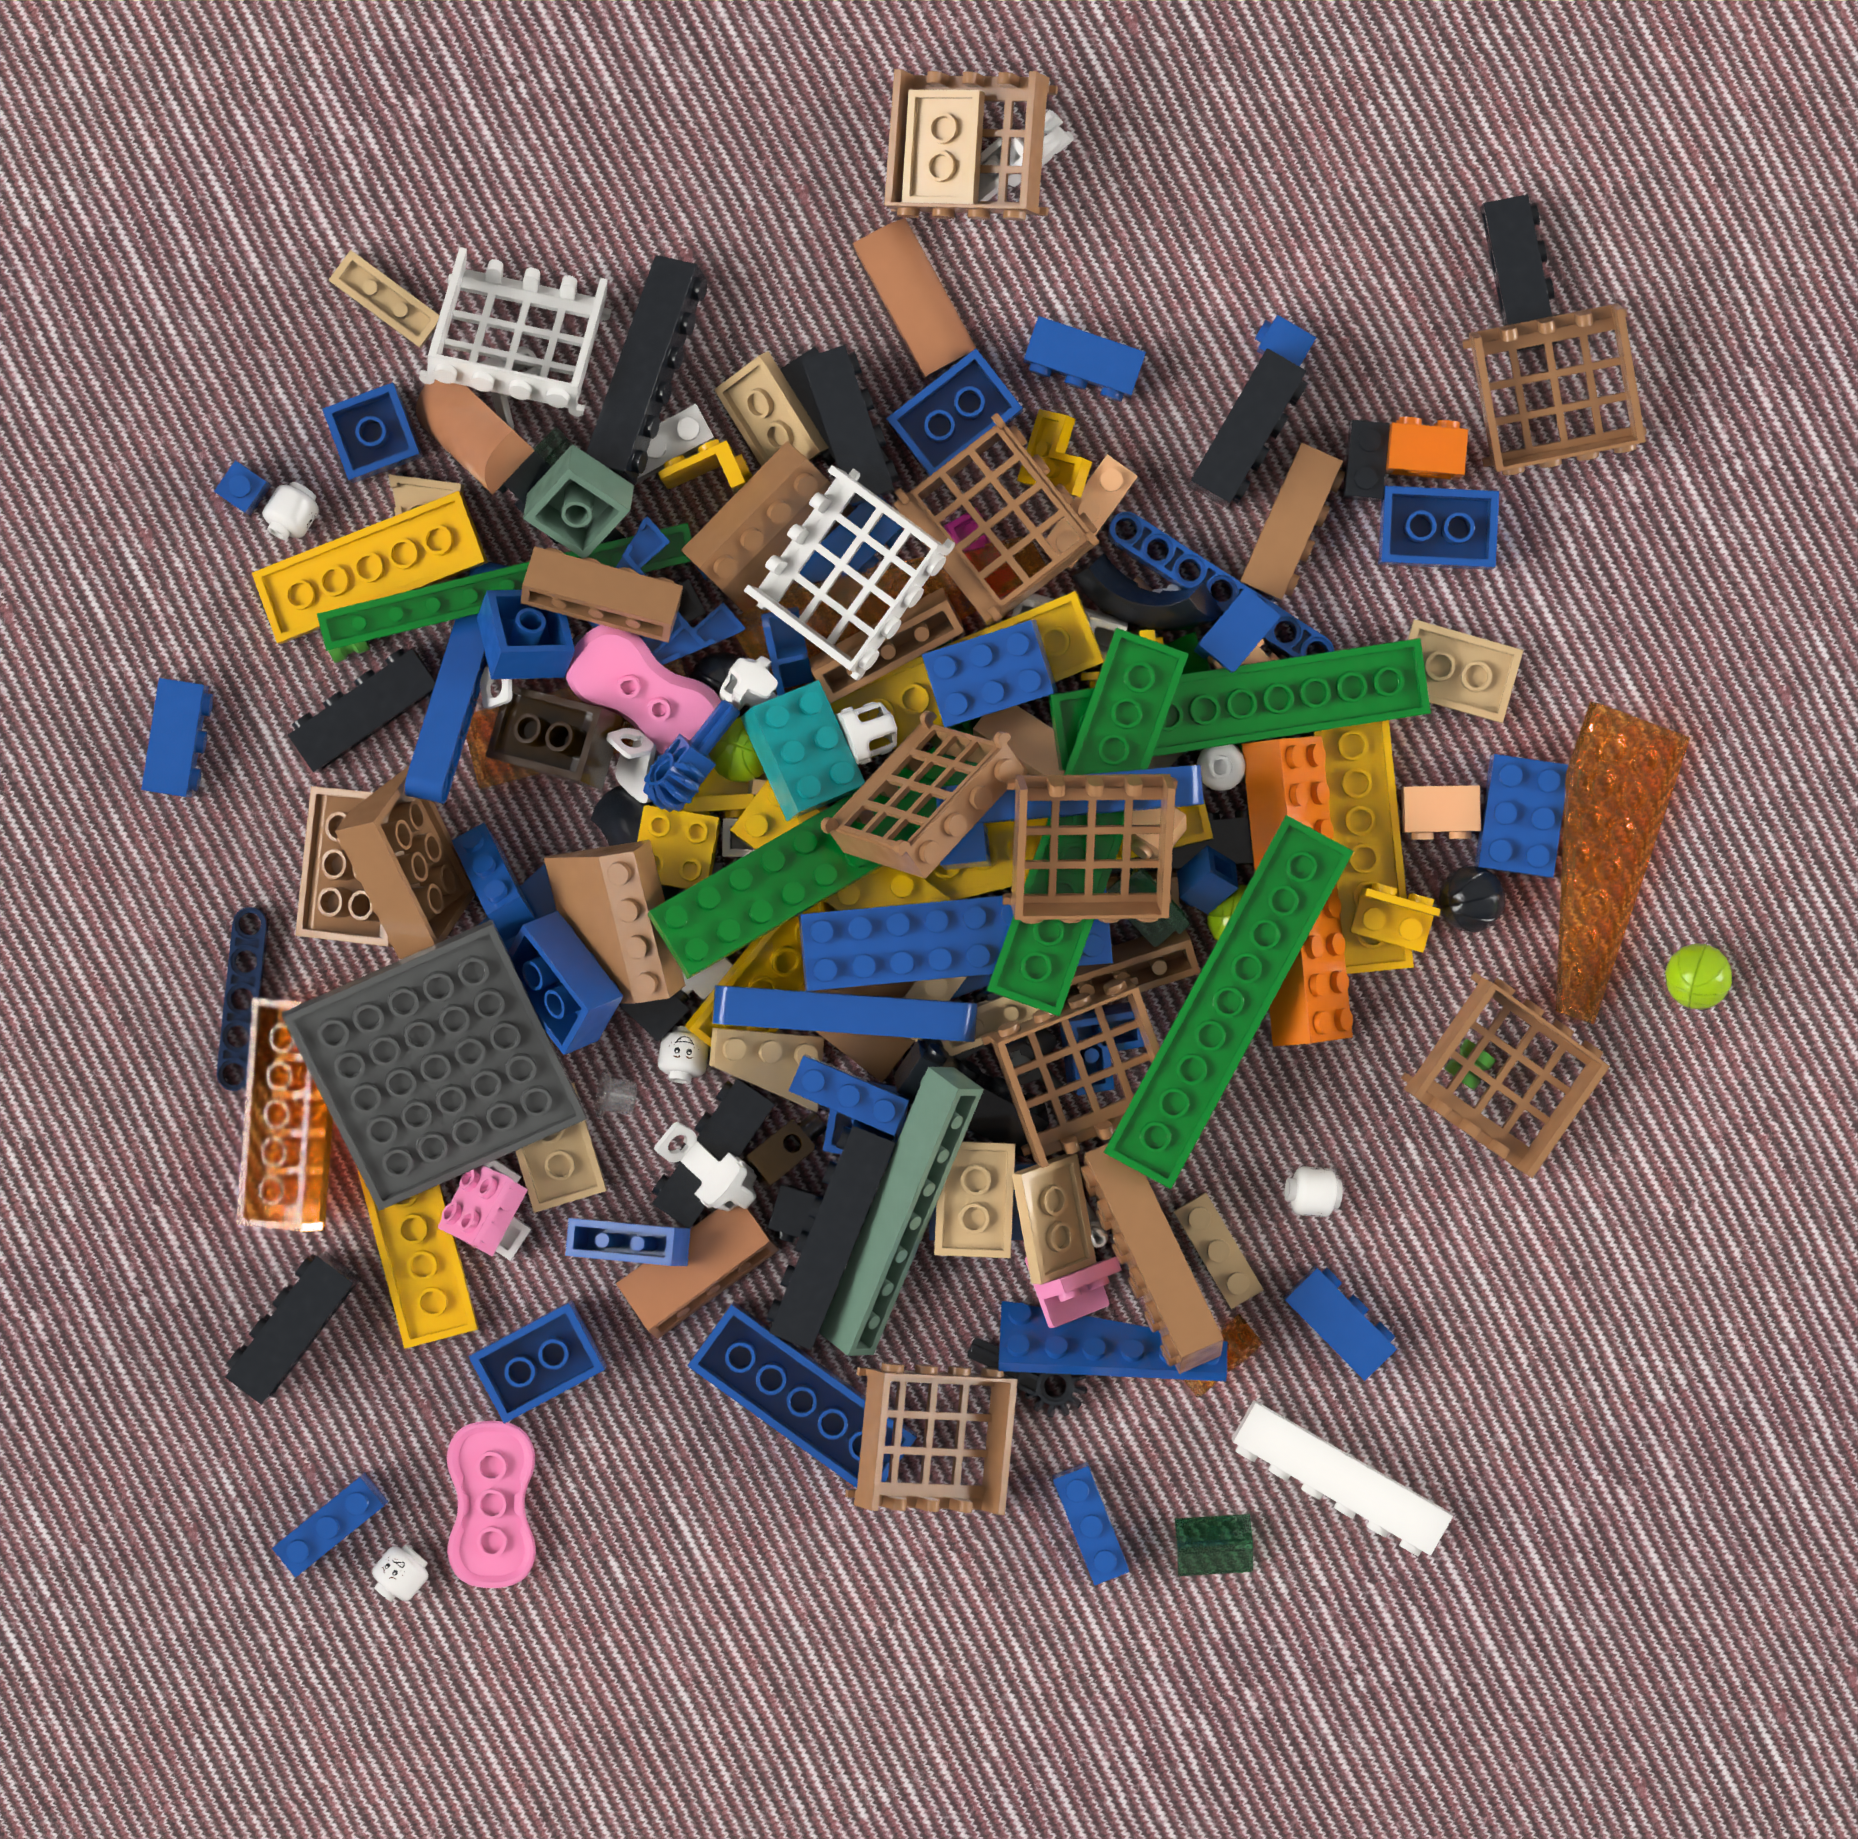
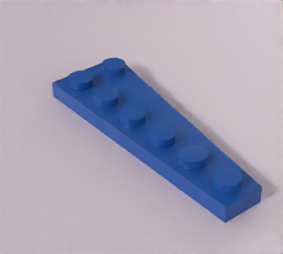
M1002 1301L998 1371L1226 1382L1227 1341H1223L1221 1356L1179 1374L1176 1366L1169 1367L1160 1349L1163 1343L1159 1330L1153 1333L1150 1327L1091 1316H1083L1058 1327L1049 1328L1042 1307Z

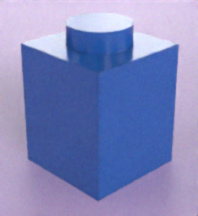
M1277 315L1273 323L1265 320L1255 340L1260 342L1257 349L1258 353L1263 355L1268 348L1300 367L1317 337Z
M235 460L214 492L251 516L272 485Z
M1208 845L1177 871L1180 898L1187 905L1196 907L1206 914L1212 912L1238 889L1236 863Z

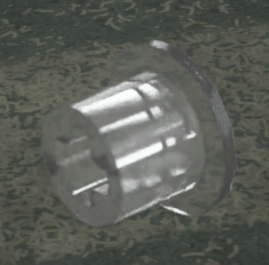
M604 1069L597 1088L595 1102L596 1117L602 1118L605 1111L631 1115L637 1094L636 1082L611 1078L610 1070Z

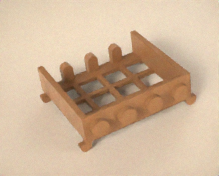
M894 69L884 206L891 208L892 212H897V216L904 218H919L920 212H932V217L940 219H954L955 213H968L967 218L977 220H989L990 214H1003V219L1013 221H1025L1026 214L1048 216L1049 208L1039 207L1047 95H1057L1058 86L1049 85L1050 78L1037 71H1029V77H1019L1009 72H999L998 76H983L976 72H963V76H949L938 71H928L927 75H913L902 69ZM909 90H981L985 92L984 101L1005 102L1003 129H983L982 137L1002 138L1000 165H980V173L999 174L997 201H978V204L902 202ZM1014 102H1027L1025 130H1012ZM1011 138H1024L1022 166H1009ZM1008 174H1021L1019 202H1006Z
M1616 303L1469 333L1470 339L1463 340L1462 345L1463 349L1472 348L1490 456L1482 458L1483 467L1492 466L1496 472L1502 471L1503 475H1515L1524 472L1525 466L1539 464L1540 468H1550L1561 465L1562 459L1576 456L1579 461L1590 460L1599 457L1600 451L1614 449V453H1625L1637 449L1636 444L1646 442L1645 435H1647V431L1642 421L1626 317H1628L1626 308ZM1615 330L1619 357L1592 362L1587 335ZM1579 337L1584 364L1556 369L1552 342ZM1544 344L1548 371L1521 376L1516 349ZM1508 351L1513 378L1489 382L1485 356ZM1620 365L1625 392L1597 397L1593 370ZM1585 372L1589 399L1562 404L1558 377ZM1550 379L1554 406L1527 411L1522 384ZM1514 386L1519 413L1495 417L1491 391ZM1626 400L1630 427L1603 432L1599 405ZM1591 407L1595 434L1568 439L1564 412ZM1556 414L1560 441L1533 446L1528 419ZM1520 421L1525 448L1501 452L1497 426Z
M998 413L991 417L996 424L994 427L909 493L905 494L901 488L897 489L894 493L899 500L893 503L899 513L941 544H944L947 538L952 542L954 540L940 523L961 506L964 507L979 528L958 544L955 543L953 550L947 556L944 555L946 561L942 569L949 574L963 596L979 612L987 627L999 622L1010 611L1100 543L1093 534L1097 531V528L1084 512L1079 516L1070 506L1074 500L1061 483L1057 486L1052 484L1046 476L1051 472L1046 463L1038 454L1033 457L1029 455L1023 447L1027 443L1025 437L1014 424L1008 428ZM1002 439L1014 455L992 472L980 455ZM974 461L985 475V478L963 494L951 478ZM1018 462H1021L1036 483L1014 500L998 478ZM945 483L957 499L934 516L922 500ZM992 484L1008 505L985 522L969 500ZM1040 490H1043L1059 511L1036 528L1020 506ZM1014 512L1030 533L1007 550L991 528ZM1062 518H1065L1081 539L1058 556L1042 534ZM985 534L1001 556L978 572L962 551ZM1036 540L1052 561L1029 578L1013 556ZM1007 562L1023 584L1000 600L984 579Z
M924 711L920 716L921 723L832 818L826 817L822 820L821 829L824 833L831 834L844 853L926 879L1007 791V780L1016 778V775H1021L1025 771L1007 744L1011 736L1006 732L999 731L995 734L994 741L944 728L933 723L937 718L934 712ZM928 741L936 749L932 754L920 751ZM947 754L956 758L951 760L942 756ZM968 760L971 762L978 763V765L972 766L969 764H965L964 762ZM934 765L946 768L931 785L919 783L921 778ZM904 767L915 771L909 779L897 776ZM956 771L968 774L953 792L940 789ZM910 790L923 793L907 811L895 808ZM879 794L891 798L885 805L873 801ZM932 797L945 800L929 818L917 815ZM886 816L899 819L883 837L871 834ZM855 820L859 823L865 824V827L862 830H858L849 826ZM909 822L921 826L908 841L893 840Z
M1170 774L1016 775V778L1008 779L1007 790H1015L1012 893L1003 895V905H1011L1015 920H1021L1029 924L1040 923L1048 919H1059L1065 923H1078L1082 919H1098L1101 922L1114 923L1120 919L1155 922L1158 918H1169L1172 899L1170 890L1177 779L1171 777ZM1088 800L1087 825L1059 826L1060 801ZM1097 800H1125L1124 825H1096ZM1133 800H1161L1160 825H1132ZM1028 801H1051L1050 826H1027ZM1123 834L1122 859H1094L1095 835ZM1132 834H1160L1158 859H1130ZM1026 835H1050L1049 860H1025ZM1058 835H1087L1086 858L1057 860ZM1121 868L1120 893H1092L1093 869ZM1130 868H1158L1157 892L1129 893ZM1025 869H1049L1048 894H1024ZM1057 869H1085L1084 893L1056 894Z
M1474 972L1470 979L1478 985L1414 1077L1406 1072L1401 1076V1079L1408 1083L1404 1090L1519 1171L1533 1178L1610 1066L1600 1059L1603 1052L1586 1040L1580 1045L1571 1039L1574 1031L1556 1019L1552 1024L1543 1019L1542 1015L1545 1011L1526 998L1522 1004L1512 997L1516 990L1499 978H1496L1492 983ZM1492 998L1503 1007L1486 1029L1477 1023L1476 1019ZM1510 1011L1531 1025L1515 1049L1494 1035ZM1472 1028L1481 1034L1482 1037L1469 1056L1464 1058L1455 1049L1469 1029ZM1538 1031L1558 1045L1543 1068L1522 1054ZM1489 1041L1510 1055L1495 1078L1474 1065ZM1565 1051L1586 1064L1570 1088L1550 1074ZM1451 1057L1462 1066L1448 1086L1444 1088L1434 1080ZM1517 1061L1537 1074V1077L1522 1098L1502 1084ZM1468 1071H1471L1489 1084L1474 1108L1453 1094ZM1545 1080L1565 1094L1550 1117L1530 1104V1101ZM1497 1090L1517 1104L1502 1127L1481 1114ZM1524 1110L1545 1123L1529 1147L1509 1133Z
M1136 976L1110 981L1103 986L1104 990L1092 995L1081 993L1071 997L1068 1000L1069 1004L1063 1006L1060 1017L1038 1010L1033 1013V1018L1020 1024L1019 1021H1011L999 1026L997 1033L989 1032L981 1036L983 1045L993 1044L1028 1144L1021 1147L1024 1156L1032 1154L1033 1160L1041 1168L1049 1166L1046 1159L1048 1155L1061 1150L1066 1154L1076 1153L1081 1150L1079 1143L1096 1136L1101 1140L1111 1139L1115 1132L1114 1129L1117 1128L1134 1097L1125 1070L1149 1060L1152 1063L1160 1049L1138 986H1136L1139 984ZM1127 996L1135 1019L1110 1029L1102 1005ZM1094 1009L1102 1032L1076 1042L1068 1019ZM1061 1022L1069 1046L1043 1056L1035 1032ZM1139 1028L1147 1052L1121 1062L1113 1037ZM1027 1035L1035 1059L1013 1067L1005 1044ZM1105 1041L1114 1065L1088 1075L1080 1050ZM1072 1054L1080 1079L1055 1088L1046 1064ZM1039 1068L1047 1092L1025 1100L1017 1076ZM1117 1074L1125 1098L1100 1108L1092 1083ZM1084 1087L1092 1111L1066 1121L1058 1097ZM1050 1100L1059 1125L1037 1133L1029 1108Z
M883 1362L881 1369L857 1367V1375L868 1376L857 1489L847 1488L845 1497L855 1498L854 1506L871 1511H878L879 1507H885L897 1511H906V1508H918L930 1512H939V1509H951L962 1513H972V1510H983L997 1515H1005L1018 1379L1007 1377L1004 1375V1371H998V1368L981 1367V1374L971 1373V1368L964 1366H948V1372H938V1366L915 1364V1371L904 1370V1364ZM891 1382H897L895 1410L888 1409ZM907 1382L929 1383L926 1411L904 1410ZM938 1384L960 1385L958 1412L936 1411ZM970 1385L991 1386L989 1414L967 1413ZM887 1418H894L891 1446L885 1445ZM903 1418L925 1419L923 1447L901 1446ZM935 1420L957 1421L954 1448L932 1447ZM966 1421L988 1422L986 1449H964ZM884 1454H890L888 1482H881ZM900 1454L922 1455L919 1483L897 1482ZM931 1456H953L951 1484L929 1483ZM963 1457L985 1458L982 1485L960 1484Z

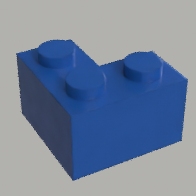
M1129 1002L1102 1006L1110 1029L1135 1019ZM1094 1009L1068 1019L1076 1042L1102 1032ZM1059 1022L1062 1047L1064 1048L1069 1045L1064 1034L1061 1022ZM1139 1028L1113 1037L1117 1051L1145 1047ZM1105 1041L1080 1050L1088 1075L1112 1066L1111 1056ZM1072 1054L1065 1056L1064 1063L1068 1084L1080 1079ZM1113 1075L1092 1083L1094 1093L1115 1089ZM1084 1087L1073 1091L1078 1096L1086 1094Z

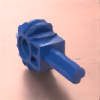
M721 701L691 740L679 734L670 747L666 749L663 755L659 754L654 764L650 765L651 769L644 778L646 784L644 785L643 792L648 795V798L653 801L654 805L668 812L673 810L680 811L685 803L690 804L694 795L699 793L700 784L704 782L707 775L716 765L708 754L740 714L738 708L731 702Z

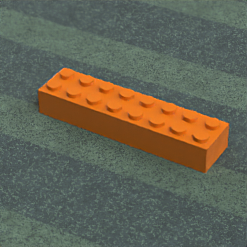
M1322 736L1242 743V753L1246 764L1245 782L1255 871L1285 815L1332 839L1334 829L1330 821V791L1326 782V753L1322 743ZM1337 883L1269 1007L1273 1047L1312 1044L1353 1037V1015L1349 1004V977L1345 966V939L1342 935L1341 901L1338 897Z

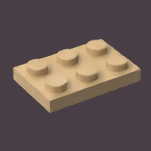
M909 90L902 202L978 204L985 92L981 90Z
M769 351L756 357L714 389L761 467L786 441L809 461L829 448Z
M1414 619L1407 640L1421 638L1429 702L1434 705L1503 723L1523 650Z
M573 1082V1083H571V1084H572V1086H573V1088H574V1090H575V1092H576V1094H577V1096H578V1092H577V1089H576V1086H575V1082ZM586 1120L515 1151L534 1213L607 1191Z
M962 1141L936 1204L934 1255L1011 1258L1014 1191L1012 1173H1014L1015 1143Z
M1065 1153L1047 1160L1049 1166L1044 1168L1036 1164L1012 1173L1031 1284L1042 1285L1097 1263L1094 1245L1091 1241V1228L1078 1155L1075 1153Z

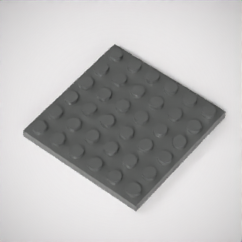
M493 920L482 923L282 1012V1018L379 1211L587 1119L580 1100L548 1034L541 1024L535 1007Z

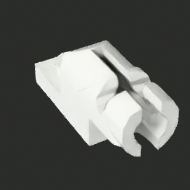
M1048 110L1045 115L1044 133L1047 135L1044 136L1042 166L1050 161L1054 154L1061 152L1074 140L1071 132H1065L1059 127L1064 122L1051 110ZM998 138L981 153V165H1000L1002 138ZM1011 138L1009 166H1022L1024 138ZM980 173L978 201H988L998 193L999 174ZM1008 174V185L1016 187L1021 183V174Z

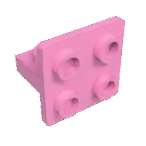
M482 1165L461 1176L460 1186L452 1201L444 1208L442 1220L438 1228L493 1256L528 1189L514 1182L510 1177Z
M1025 1257V1263L1028 1268L1027 1257ZM1117 1257L1099 1261L1042 1285L1033 1284L1049 1328L1058 1327L1109 1306L1104 1285L1110 1283L1108 1276L1122 1271Z

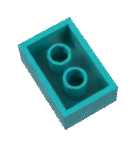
M819 680L753 706L740 717L786 821L855 793L865 783Z

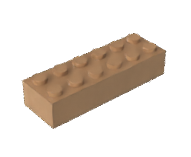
M1107 1143L1085 1153L1084 1166L1081 1167L1083 1188L1089 1198L1095 1196L1099 1209L1096 1210V1214L1104 1231L1111 1229L1115 1243L1112 1244L1114 1253L1121 1265L1127 1263L1131 1277L1128 1278L1130 1287L1137 1299L1143 1297L1147 1311L1144 1312L1151 1331L1154 1333L1159 1330L1163 1343L1160 1349L1169 1367L1175 1365L1178 1373L1181 1374L1221 1356L1224 1339L1147 1177L1103 1153L1108 1145Z

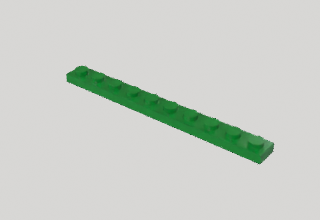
M688 523L660 529L671 543L642 567L644 573L691 561L681 551L692 539ZM634 536L599 544L587 558L595 559L603 565L616 568ZM572 551L564 553L569 556L581 558ZM529 562L317 613L326 651L478 614L487 590H522Z

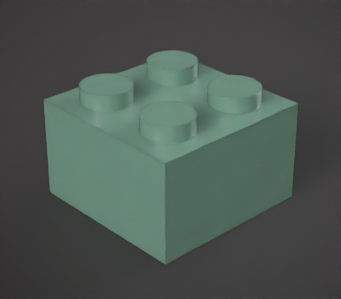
M572 444L527 493L523 519L581 558H587L630 512L634 485Z

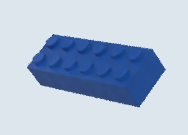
M733 1301L691 1359L688 1367L857 1488L866 1396L791 1342L770 1334L769 1326ZM887 1418L886 1446H891L894 1418ZM903 1424L901 1446H911L917 1438V1433ZM884 1454L881 1482H885L889 1475L890 1454ZM900 1454L899 1462L905 1454Z

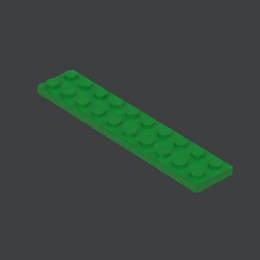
M1116 628L1063 775L1148 769L1189 654ZM1124 812L1096 814V825H1124ZM1087 815L1059 817V826L1087 825ZM1051 818L1047 819L1045 826H1050ZM1123 834L1095 835L1094 859H1116L1123 840ZM1050 835L1041 836L1033 860H1049ZM1058 835L1057 860L1085 859L1087 835ZM1112 868L1093 869L1092 893H1104ZM1030 869L1024 884V894H1048L1049 869ZM1057 869L1056 894L1084 893L1085 869ZM1013 915L986 991L1060 1017L1094 919H1082L1078 923H1065L1059 919H1048L1040 923L1029 924L1021 920H1015Z
M1421 638L1240 665L1234 673H1230L1225 668L1182 674L1152 757L1431 714ZM1094 688L1048 695L1060 771L1066 769Z
M969 727L961 731L973 735ZM933 747L926 752L932 754L936 749ZM947 754L942 756L951 760L956 758ZM968 760L964 762L965 764H969L972 766L978 765V763L971 762ZM934 765L921 778L919 783L931 785L946 768ZM904 767L897 776L909 779L915 771ZM956 771L942 787L959 785L968 774ZM910 790L895 808L907 811L923 793ZM855 793L648 912V917L687 979L884 866L844 853L831 834L824 833L821 829L822 820L826 817L832 818ZM879 794L873 801L885 805L891 798ZM932 797L917 815L929 818L937 809L936 797ZM886 816L871 834L883 837L899 819ZM855 820L849 827L862 830L865 824ZM909 822L893 840L908 841L921 826Z
M1285 815L1103 1153L1169 1189L1172 1188L1354 851Z

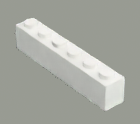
M1253 1400L1231 1438L1233 1443L1238 1445L1235 1450L1238 1454L1252 1462H1255L1257 1457L1271 1464L1268 1468L1271 1473L1288 1481L1290 1476L1303 1482L1301 1489L1321 1500L1323 1494L1336 1501L1333 1508L1352 1519L1356 1513L1369 1520L1366 1527L1385 1538L1389 1532L1401 1538L1402 1541L1399 1546L1416 1556H1419L1422 1551L1431 1556L1453 1518V1515L1444 1508Z

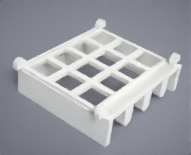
M459 247L452 274H449L447 292L428 353L427 371L421 370L420 381L425 384H433L436 379L446 384L455 383L469 386L483 392L492 391L510 395L519 400L528 399L547 403L556 408H569L568 411L571 415L576 417L582 416L585 405L578 404L597 330L600 320H608L612 310L604 308L608 279L600 278L595 297L577 293V279L569 275L563 277L560 289L540 285V271L532 267L526 269L523 281L503 277L504 265L496 259L489 261L486 273L466 269L467 249ZM460 291L487 296L482 315L455 310ZM495 298L522 304L517 323L490 317ZM530 306L557 311L552 331L525 325ZM565 313L589 318L584 338L560 333ZM452 319L479 325L474 344L447 338ZM487 327L514 332L509 352L482 346ZM522 334L549 340L544 359L517 354ZM557 342L581 347L576 366L552 361ZM443 348L471 353L469 361L442 355ZM479 355L504 360L506 363L504 368L477 363ZM518 363L541 368L540 376L513 371V365ZM549 371L573 375L572 382L568 383L548 378Z
M831 466L827 472L835 477L833 483L825 494L817 492L811 498L809 505L814 510L802 526L794 524L789 529L787 536L792 541L780 557L773 555L768 559L765 567L770 572L759 588L747 585L744 592L758 601L756 606L760 609L770 610L849 671H852L850 676L858 681L863 677L866 670L870 669L879 656L877 650L886 638L890 639L898 631L902 622L900 617L908 607H913L920 600L924 592L922 586L929 576H935L942 569L946 561L944 555L947 556L953 550L955 543L947 538L945 543L941 544L858 482L860 473L854 468L847 474L845 471ZM855 493L876 507V510L862 529L841 514ZM883 514L904 528V531L890 550L869 535ZM836 521L857 536L841 559L820 544ZM911 535H914L931 548L917 570L897 556ZM863 542H866L884 556V559L869 580L848 565ZM815 550L836 565L820 589L799 574ZM892 562L911 576L896 599L876 586ZM843 571L864 586L848 610L827 595ZM794 580L815 595L799 618L778 603ZM871 592L890 606L875 629L855 615ZM822 601L843 616L827 639L806 624ZM850 622L869 635L854 659L834 645Z

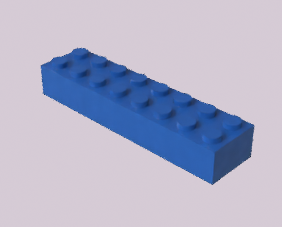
M1003 896L800 914L799 926L805 991L992 974L1013 917L1011 905H1003ZM1094 919L1078 966L1113 963L1109 923Z

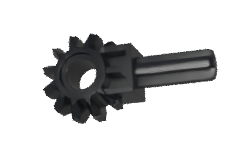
M975 1338L968 1350V1358L987 1367L998 1368L999 1347L983 1339ZM1004 1371L1005 1375L1018 1379L1017 1388L1026 1392V1399H1032L1036 1396L1040 1397L1033 1407L1036 1412L1041 1410L1045 1403L1049 1404L1047 1416L1051 1418L1055 1414L1056 1405H1060L1063 1416L1069 1415L1067 1401L1077 1408L1081 1406L1082 1402L1073 1395V1392L1079 1394L1087 1393L1086 1386L1074 1384V1382L1086 1378V1375ZM1052 1375L1061 1376L1067 1385L1065 1391L1059 1395L1048 1393L1044 1386L1048 1377Z

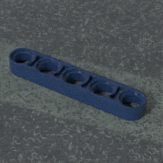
M255 907L239 910L234 916L232 923L216 1072L219 1084L229 1091H238L247 1087L253 1076L269 928L266 914ZM248 913L256 914L261 920L260 930L254 935L245 934L240 926L242 917ZM245 950L251 951L257 958L255 969L248 973L242 972L236 964L237 956ZM239 988L248 989L253 995L252 1005L246 1010L236 1008L232 1002L233 993ZM238 1025L243 1026L249 1033L247 1044L239 1048L233 1046L228 1039L231 1028ZM231 1063L240 1064L245 1071L244 1080L238 1085L228 1083L224 1077L225 1068Z

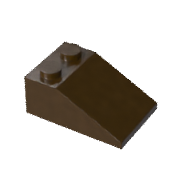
M512 685V700L499 707L485 757L602 790L614 751V747L606 738L608 733L620 729L623 716L601 707Z

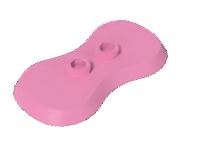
M604 625L591 629L579 640L574 647L575 652L566 673V680L571 690L580 700L589 705L601 707L623 716L636 730H640L656 745L655 754L657 756L659 754L663 755L679 734L691 740L721 702L715 691L706 684L675 674L661 665L639 635Z
M502 1421L475 1422L462 1427L453 1436L447 1451L448 1471L455 1486L458 1499L457 1517L449 1537L447 1554L452 1570L461 1581L481 1588H502L522 1581L529 1574L535 1560V1540L525 1513V1494L534 1471L535 1451L527 1433L514 1424L507 1422L504 1424Z

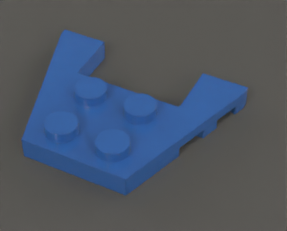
M648 516L641 522L639 529L627 546L616 568H630L640 575L647 576L642 571V567L671 543ZM722 603L694 628L678 612L669 643L639 636L661 665H665L737 635L746 628L730 609ZM589 622V624H590L593 628H595V627H597V626L600 625V624H596V623Z

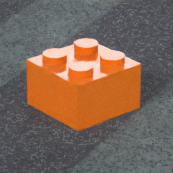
M1399 417L1396 423L1392 422L1390 425L1385 474L1458 481L1465 475L1469 429L1460 428V422L1437 420L1434 426L1422 425L1421 418Z

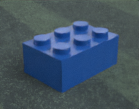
M974 349L887 417L886 420L927 475L931 476L994 427L996 424L991 417L995 413H998L1007 425L1023 412V408L980 352Z
M1384 486L1383 499L1381 500L1378 565L1494 569L1496 567L1499 491Z
M1036 619L922 654L944 728L1058 693Z
M1498 754L1490 755L1481 816V831H1479L1474 866L1490 870L1554 878L1570 765Z
M558 911L523 924L508 953L535 1007L544 1030L563 1055L597 1042L624 997L619 991L618 986L609 978L597 962L595 956L588 951L575 934L573 928Z
M572 1300L468 1356L504 1424L607 1368L606 1362Z

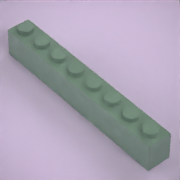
M928 1067L923 1076L914 1103L907 1114V1120L893 1148V1154L880 1180L879 1188L867 1212L865 1222L853 1246L851 1256L820 1328L819 1334L847 1356L874 1355L984 1089L954 1067Z

